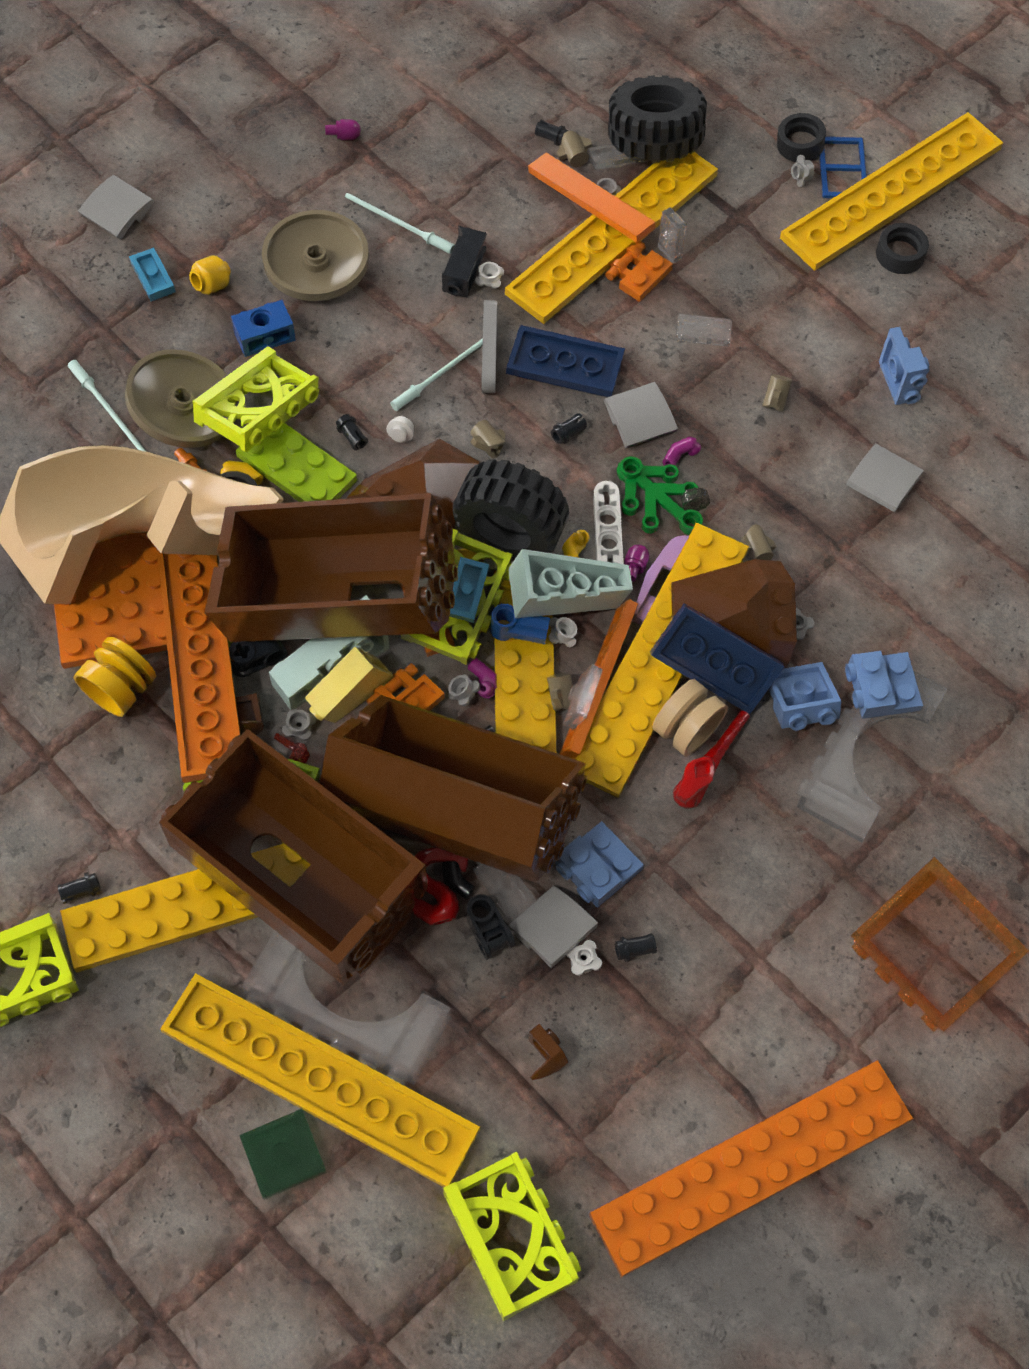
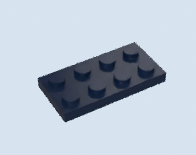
M520 325L507 363L506 374L611 397L622 365L625 348Z
M683 603L650 651L651 656L686 677L696 679L706 689L748 714H751L784 668L781 661Z

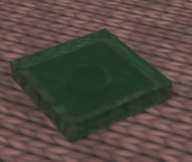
M302 1109L239 1135L263 1200L327 1173Z

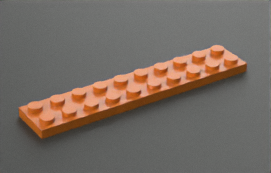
M157 549L181 778L183 783L204 780L208 776L206 774L208 765L214 759L220 758L228 750V745L232 739L240 735L228 639L205 614L213 568L218 567L217 555L163 554Z
M877 1060L590 1212L589 1216L622 1278L909 1123L913 1117Z

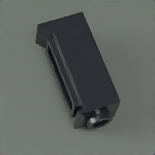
M458 226V239L445 271L442 273L443 292L468 298L478 273V267L481 265L486 252V246H483L487 236L486 232Z

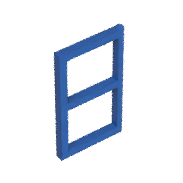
M825 137V144H858L860 165L826 164L824 149L819 156L823 198H834L842 193L828 192L826 171H861V179L867 177L862 137Z

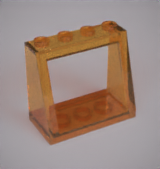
M935 857L851 935V939L854 941L851 948L864 961L869 957L877 965L874 969L875 973L886 984L892 981L900 989L897 995L909 1008L913 1005L918 1007L924 1014L920 1019L930 1030L935 1032L939 1029L943 1034L1023 961L1029 952ZM933 884L1006 956L1000 964L944 1015L870 941Z

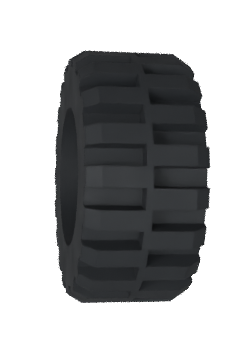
M651 75L647 78L638 77L634 81H627L622 86H619L609 99V139L620 153L624 152L627 157H635L639 161L651 160L652 162H660L666 160V162L674 161L675 158L682 159L688 153L692 154L704 141L707 112L706 98L698 87H695L689 81L684 82L681 78L677 77L674 79L664 75L662 77Z
M492 459L486 462L483 461L471 468L453 503V515L460 531H464L467 537L513 554L511 561L518 556L522 549L552 553L557 546L570 513L566 497H563L559 487L553 485V481L548 477L544 478L535 469L530 470L523 464H513L509 460L497 462L496 459Z

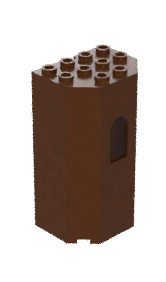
M432 493L226 507L217 548L219 566L213 568L205 614L230 642L437 633L449 621L450 609H453L455 605L453 586L454 582L458 580V567L455 564L452 524L450 521H447L441 505L437 504ZM397 583L404 586L405 589L403 598L350 601L352 586Z
M380 695L359 711L357 719L351 717L328 735L320 784L374 826L537 883L544 873L548 874L550 872L553 862L555 860L559 861L563 854L565 837L572 821H576L580 812L581 804L577 803L579 793L581 794L584 791L587 776L583 775L586 766L584 762Z
M247 729L241 736L238 735L232 739L228 745V750L220 758L214 759L206 769L208 776L202 782H192L184 791L183 797L175 805L169 806L163 812L159 824L170 847L342 985H345L351 981L353 977L352 972L356 971L362 974L367 971L409 923L414 914L415 897L420 900L428 889L426 866ZM265 835L273 836L308 862L310 866L289 887L252 857L251 846L256 839Z

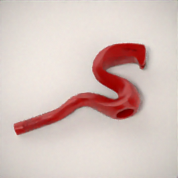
M740 711L717 743L703 757L696 758L686 765L682 780L675 786L672 792L674 801L680 807L691 809L699 805L709 784L713 781L714 773L723 755L749 720L750 716L747 712Z
M436 847L424 849L415 855L418 860L425 864L426 868L432 863L456 862L460 870L465 872L469 861L468 858ZM426 873L428 883L426 891L436 898L437 904L431 905L415 897L414 915L429 925H439L455 920L460 910L455 892L446 884L431 878Z

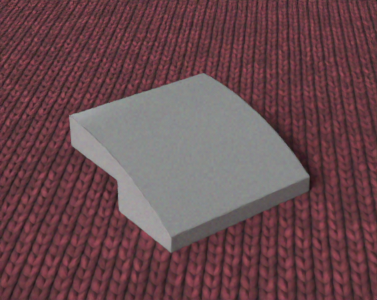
M112 175L92 192L78 212L121 240L134 220L141 222L154 203V200L117 176Z
M655 382L604 399L612 424L617 425L625 448L675 432L678 429L671 410Z
M875 443L856 467L846 485L895 512L904 502L912 487L918 482L924 470Z
M553 885L510 923L508 927L529 950L532 948L552 968L595 930L598 922L573 899Z

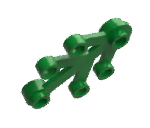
M632 456L626 457L619 462L617 476L621 481L625 482V498L622 501L621 508L625 515L633 516L638 512L639 501L635 498L636 484L645 491V516L641 524V528L645 533L652 534L658 530L659 519L656 516V502L679 521L680 530L686 535L691 534L696 523L702 525L703 517L698 511L692 509L684 511L668 496L681 495L686 501H693L698 496L699 487L696 483H674L677 481L679 470L675 465L644 466L638 458ZM666 472H672L674 475L668 476ZM647 477H661L665 483H653ZM691 489L694 491V493L690 494L687 493L685 490ZM627 504H632V505H634L635 507H634V508H628V507H626V505H627ZM646 522H653L655 525L648 526ZM687 523H691V524H693L694 526H688V525H686V524H687Z

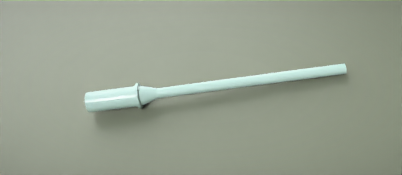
M346 193L345 198L418 234L428 245L431 244L449 254L452 253L455 244L435 235L434 232H423L375 206Z
M483 338L421 384L411 385L408 390L390 402L392 408L398 411L414 398L419 397L427 385L483 345Z
M77 360L70 361L68 368L80 381L81 386L94 394L138 450L146 451L97 391L94 379L87 374Z

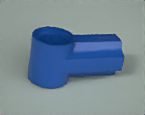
M500 604L492 611L490 632L495 639L500 641L515 638L545 644L550 618L543 616L515 618L512 605ZM506 620L510 624L503 625L500 624L498 621Z

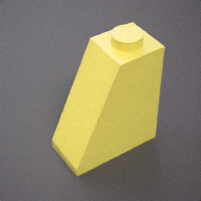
M354 647L308 693L305 699L311 705L309 708L310 712L318 720L323 721L325 719L336 723L374 694V689L379 685L384 686L394 676L378 657Z

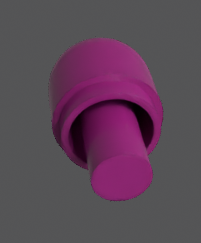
M340 119V121H336V125H325V135H337V139L355 140L361 132L359 123L353 119Z
M640 544L631 546L624 559V565H629L632 582L636 580L638 574L643 573L649 560L648 549Z

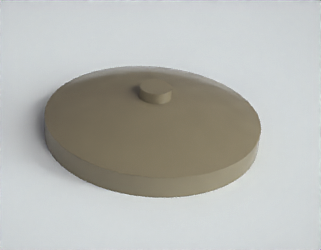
M309 210L284 218L270 230L263 243L262 260L268 279L278 290L300 300L323 301L347 293L361 281L369 264V248L363 231L349 218L331 211Z
M174 349L157 351L143 357L130 371L125 386L126 406L134 422L154 439L171 446L183 448L206 446L216 442L223 436L206 425L201 427L194 422L193 400L228 375L214 362L199 354Z

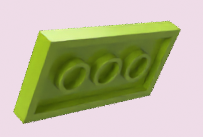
M286 423L282 424L277 431H273L259 445L254 446L248 452L242 451L241 447L236 450V455L239 459L251 465L261 475L298 502L339 499L358 481L356 473Z

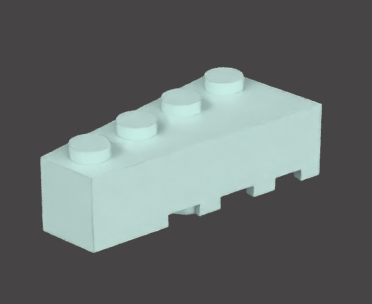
M522 549L508 569L515 618L617 609L633 590L629 565Z
M365 595V596H364L362 599H360V600H370V599L367 597V595ZM388 635L312 638L286 659L278 662L269 671L271 684L290 710L296 709L307 702L305 697L354 647L377 657L390 648Z

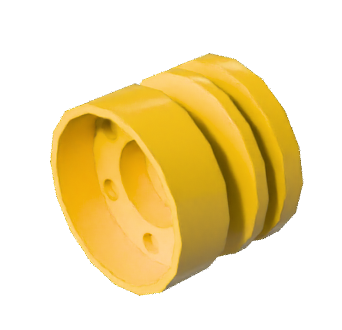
M107 637L102 643L103 648H97L94 652L95 658L99 663L87 660L74 674L73 678L80 689L96 704L109 713L123 717L136 701L132 691L143 693L147 688L146 684H151L157 676L152 666L131 646L115 637Z

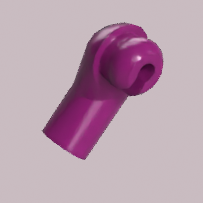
M690 436L673 443L662 461L663 465L673 464L676 466L681 455L686 452L690 456L697 455L701 450V444L696 442V438Z

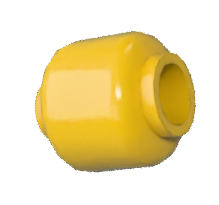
M211 255L196 261L192 265L189 278L192 286L197 291L210 295L228 286L231 270L225 261L218 256Z

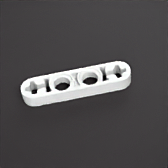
M602 481L595 486L593 496L596 560L607 562V558H612V563L624 564L619 488L611 481ZM603 492H608L610 496L609 505H604ZM608 514L615 518V522L604 524L601 522L600 517ZM605 539H612L617 545L613 549H606L601 545V542Z

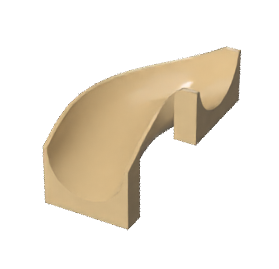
M104 445L76 447L47 455L19 467L0 515V544L44 604H71L95 544L131 533H147V537L159 552L163 554L219 555L217 548L226 507L282 503L284 499L273 487H262L238 482L150 452Z

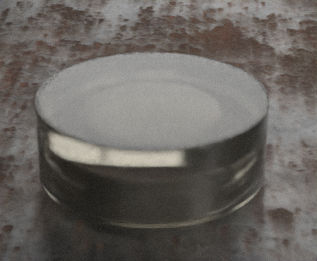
M703 488L690 489L683 493L680 498L685 511L691 509L700 511L710 504L708 491Z

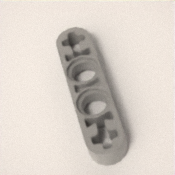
M484 300L482 393H495L496 300Z

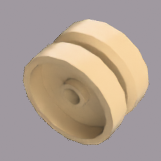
M696 679L686 682L671 696L656 716L652 729L665 740L674 737L673 747L685 757L693 754L709 739L728 711V706L716 696L707 698L708 689Z

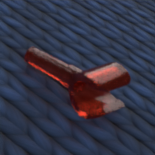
M279 733L274 735L276 741L292 751L289 759L306 764L310 753L307 751L305 744L300 742L295 744Z

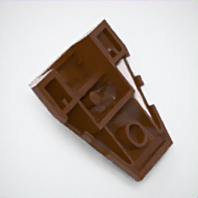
M439 438L364 479L347 496V499L432 493L437 504L441 505L447 521H450L452 528L455 529L456 521L453 515V503L469 470L481 462Z
M753 559L671 583L672 619L683 603L781 661L784 668L788 667L797 642L795 583L781 561Z

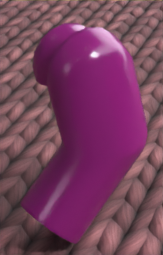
M475 658L469 664L468 670L479 678L480 689L477 691L478 694L483 698L489 699L495 695L497 675L478 658Z

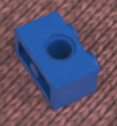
M283 300L267 303L264 306L242 311L231 316L234 334L245 357L259 353L267 346L274 348L296 341L294 325Z

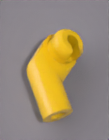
M228 460L222 464L223 468L220 470V474L239 471L252 477L257 485L263 481V475L246 462Z
M582 529L572 533L562 546L563 554L579 558L580 552L589 542V534Z

